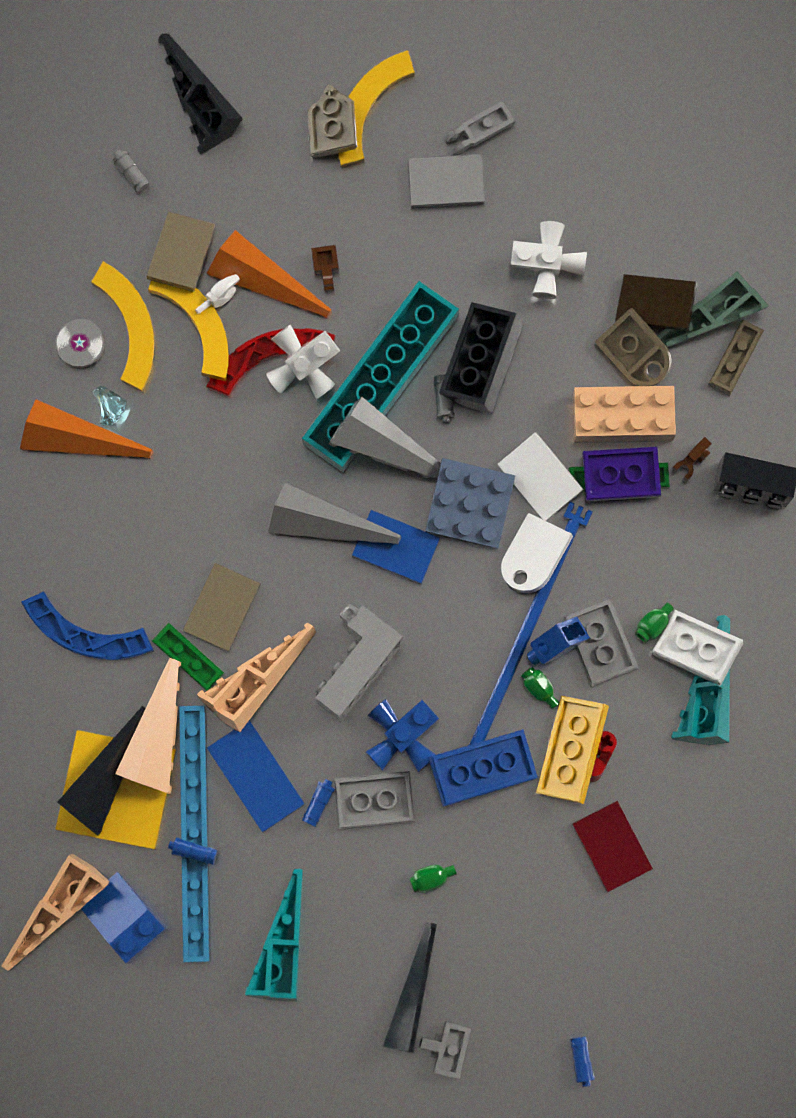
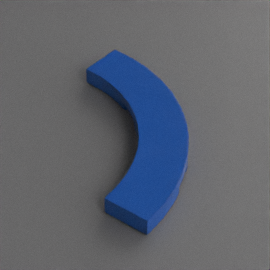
M44 591L21 601L34 624L47 637L75 654L99 660H125L154 652L144 628L123 634H98L75 626L66 620L54 608Z

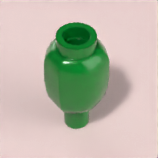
M666 603L661 609H653L647 613L637 625L638 630L635 632V635L644 643H647L648 640L656 639L668 625V615L674 610L673 606Z
M531 666L521 675L524 679V687L536 700L546 702L551 709L559 704V701L553 695V685L541 670H535Z
M430 865L415 871L414 877L409 879L414 893L418 891L428 893L442 887L448 877L457 875L454 865L446 868L440 865Z

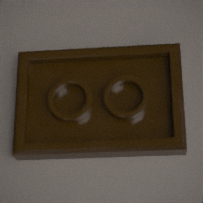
M624 274L615 321L630 308H633L649 327L689 331L697 283L696 281Z

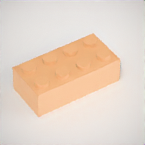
M674 386L574 387V442L673 441L676 435Z

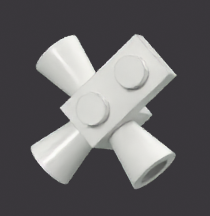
M543 221L540 223L542 244L513 241L511 267L535 270L534 275L538 276L532 295L541 299L557 298L555 278L559 277L560 269L584 277L587 252L562 254L563 246L558 245L563 233L564 224L555 221Z
M290 324L271 339L289 355L285 360L286 365L267 373L270 383L279 393H282L296 377L299 381L306 377L316 399L335 386V383L318 369V367L340 352V349L326 331L309 343L306 342L301 346Z

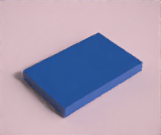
M371 510L367 518L368 521L401 535L402 538L398 545L358 541L352 557L422 584L440 537Z

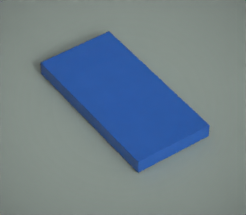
M250 720L241 732L234 729L207 747L262 832H265L305 805Z
M524 729L428 757L443 806L538 778Z

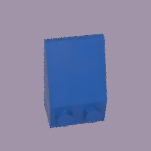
M117 872L109 879V884L85 904L81 910L126 964H130L168 929Z

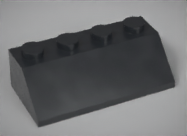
M471 302L439 391L440 395L470 409L492 414L524 324L517 313Z

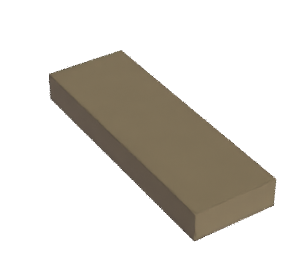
M742 319L708 385L730 396L764 330Z

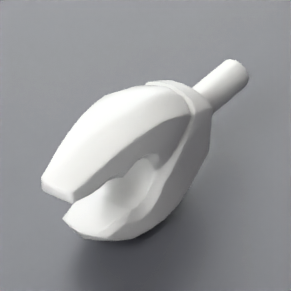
M235 274L216 283L211 291L206 294L207 301L195 309L197 314H200L210 305L216 308L227 303L236 292L234 285L240 280L239 276Z

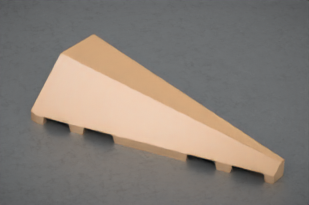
M306 623L304 625L305 629L292 637L290 635L284 637V642L273 649L269 647L237 667L238 671L225 680L220 678L216 681L217 685L206 692L201 690L197 694L198 698L223 723L241 732L315 635L316 630L314 626Z
M169 658L115 773L168 794L171 793L172 786H170V772L173 770L171 759L172 746H175L178 711L176 694L179 691L180 685L177 682L178 668L181 666L180 661Z
M74 854L68 855L1 967L8 971L12 969L102 891L110 881L94 866Z

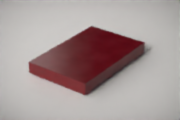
M618 801L572 824L607 892L653 869Z

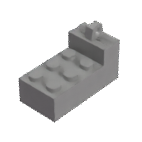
M348 604L340 614L342 620L347 624L348 632L360 642L355 640L347 650L348 657L344 662L339 660L331 670V679L328 682L324 680L315 691L317 704L340 722L403 644L402 635L363 605L360 609H357Z

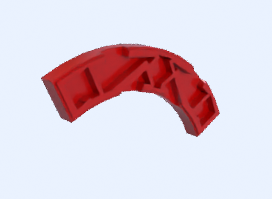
M311 328L293 329L301 346L306 342L309 343L324 332ZM283 329L261 334L237 347L229 355L226 381L210 378L206 388L230 398L236 385L250 370L269 359L287 355L284 350L271 340ZM328 333V335L334 341L336 335Z

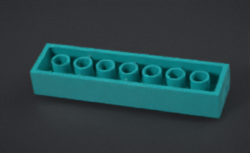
M418 281L302 437L303 445L343 473L357 454L351 453L349 449L341 446L333 447L328 443L339 425L343 423L353 404L363 397L386 416L459 317V308Z

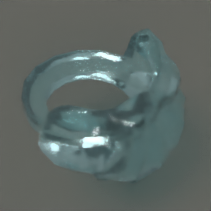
M99 386L93 391L94 396L98 399V405L101 410V421L99 424L113 425L123 416L127 400L114 393V391H110L107 387Z

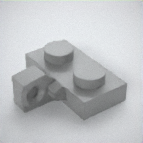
M445 1022L443 1034H436L435 1040L421 1037L419 1047L431 1050V1057L436 1058L433 1073L456 1079L460 1078L471 1028Z

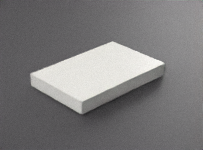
M537 432L532 434L498 463L504 473L515 475L514 485L544 521L551 518L584 490Z
M675 610L655 645L652 654L721 686L743 645V640Z

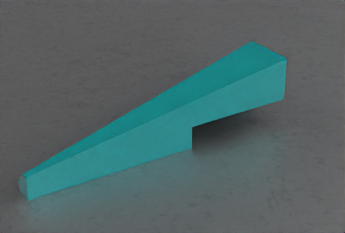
M725 615L717 616L716 620L719 622L717 629L730 634V618ZM730 669L721 686L695 674L688 692L690 699L686 709L680 712L681 722L677 732L673 731L672 739L708 746L729 743Z
M303 869L293 870L283 900L276 913L257 965L254 968L250 983L245 991V996L270 1001L297 1002Z

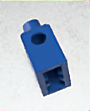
M574 617L556 624L532 641L530 646L533 650L527 653V657L533 665H538L539 663L544 665L562 657L590 637L578 617Z

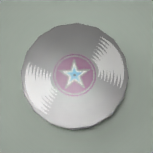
M75 319L67 322L60 328L56 335L55 347L58 356L65 364L73 368H86L100 360L104 352L105 340L102 331L95 323L86 319Z

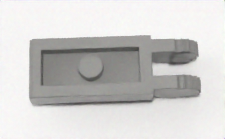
M501 101L463 122L460 127L448 133L445 138L447 142H452L465 133L468 139L453 148L455 155H458L468 150L471 146L474 147L514 125L515 120L504 102Z

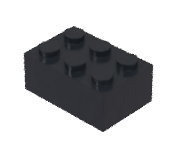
M725 452L719 462L713 491L719 492V495L722 497L733 498L735 495L743 497V501L748 503H758V501L768 503L767 506L771 508L782 509L783 506L787 507L794 498L796 468Z

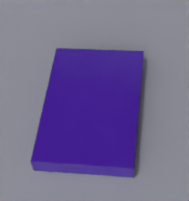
M657 446L582 452L586 502L661 497Z

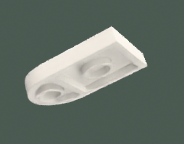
M528 513L502 560L501 571L507 584L515 591L521 593H532L543 588L551 578L573 535ZM519 573L527 574V580L523 584H516L514 582L515 576Z

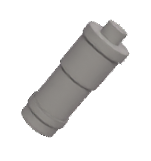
M118 150L113 154L115 157L112 162L126 176L132 187L138 193L145 190L149 183L136 167L127 151L121 152Z
M437 375L434 377L437 418L442 419V422H450V418L455 416L451 399L439 394L445 375Z

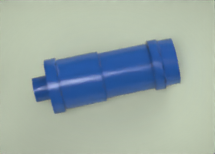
M325 779L324 783L318 781L302 821L316 827L325 806L335 790L331 787L333 782Z
M176 837L174 842L170 841L168 849L172 850L171 855L190 858L214 865L218 851L212 847L194 844Z
M586 1037L571 1039L577 1083L582 1082L583 1087L591 1086L590 1081L595 1080V1076L593 1075L587 1039Z

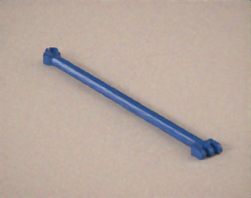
M569 503L563 516L564 519L568 520L564 530L571 533L573 538L548 583L537 591L469 745L485 741L579 526L586 528L593 511L588 509L585 518H582L580 515L584 507L579 506L576 514H573L571 511L575 503Z

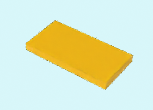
M561 696L536 790L537 794L584 804L609 709L608 705Z

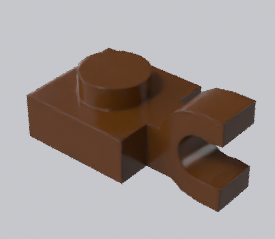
M336 245L311 248L315 274H322L324 291H334L332 272L339 271Z
M704 437L672 469L676 472L680 467H685L688 473L683 479L687 482L693 475V465L697 461L701 464L710 455L711 452L708 449L712 443Z

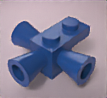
M387 699L383 700L368 714V717L387 730L384 733L386 740L366 751L367 755L381 770L385 768L397 751L401 755L406 751L418 773L430 763L428 757L436 755L418 742L420 736L439 720L437 715L423 700L400 720H398Z

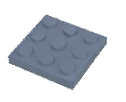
M442 458L425 531L499 548L515 475Z

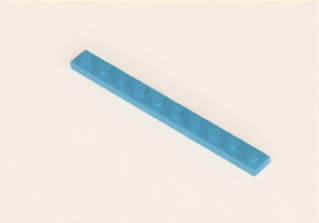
M179 706L181 839L208 847L205 706ZM182 857L183 962H210L208 864Z

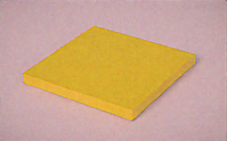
M77 730L63 795L114 737ZM172 749L171 762H173V765L177 751L176 749ZM123 777L99 836L61 805L55 830L156 850L167 793Z

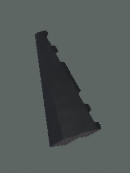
M161 33L158 41L164 45L167 53L165 61L167 65L172 67L174 73L172 80L183 111L187 112L192 123V126H190L191 133L196 134L199 146L197 150L199 153H205L230 138L243 118L171 35Z
M144 706L135 713L57 801V803L98 836L102 832L104 822L123 780L122 776L115 773L146 709Z
M426 923L383 1047L410 1053L414 1052L437 924Z

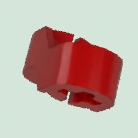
M602 732L590 782H596L601 778L616 748L617 739L611 732Z

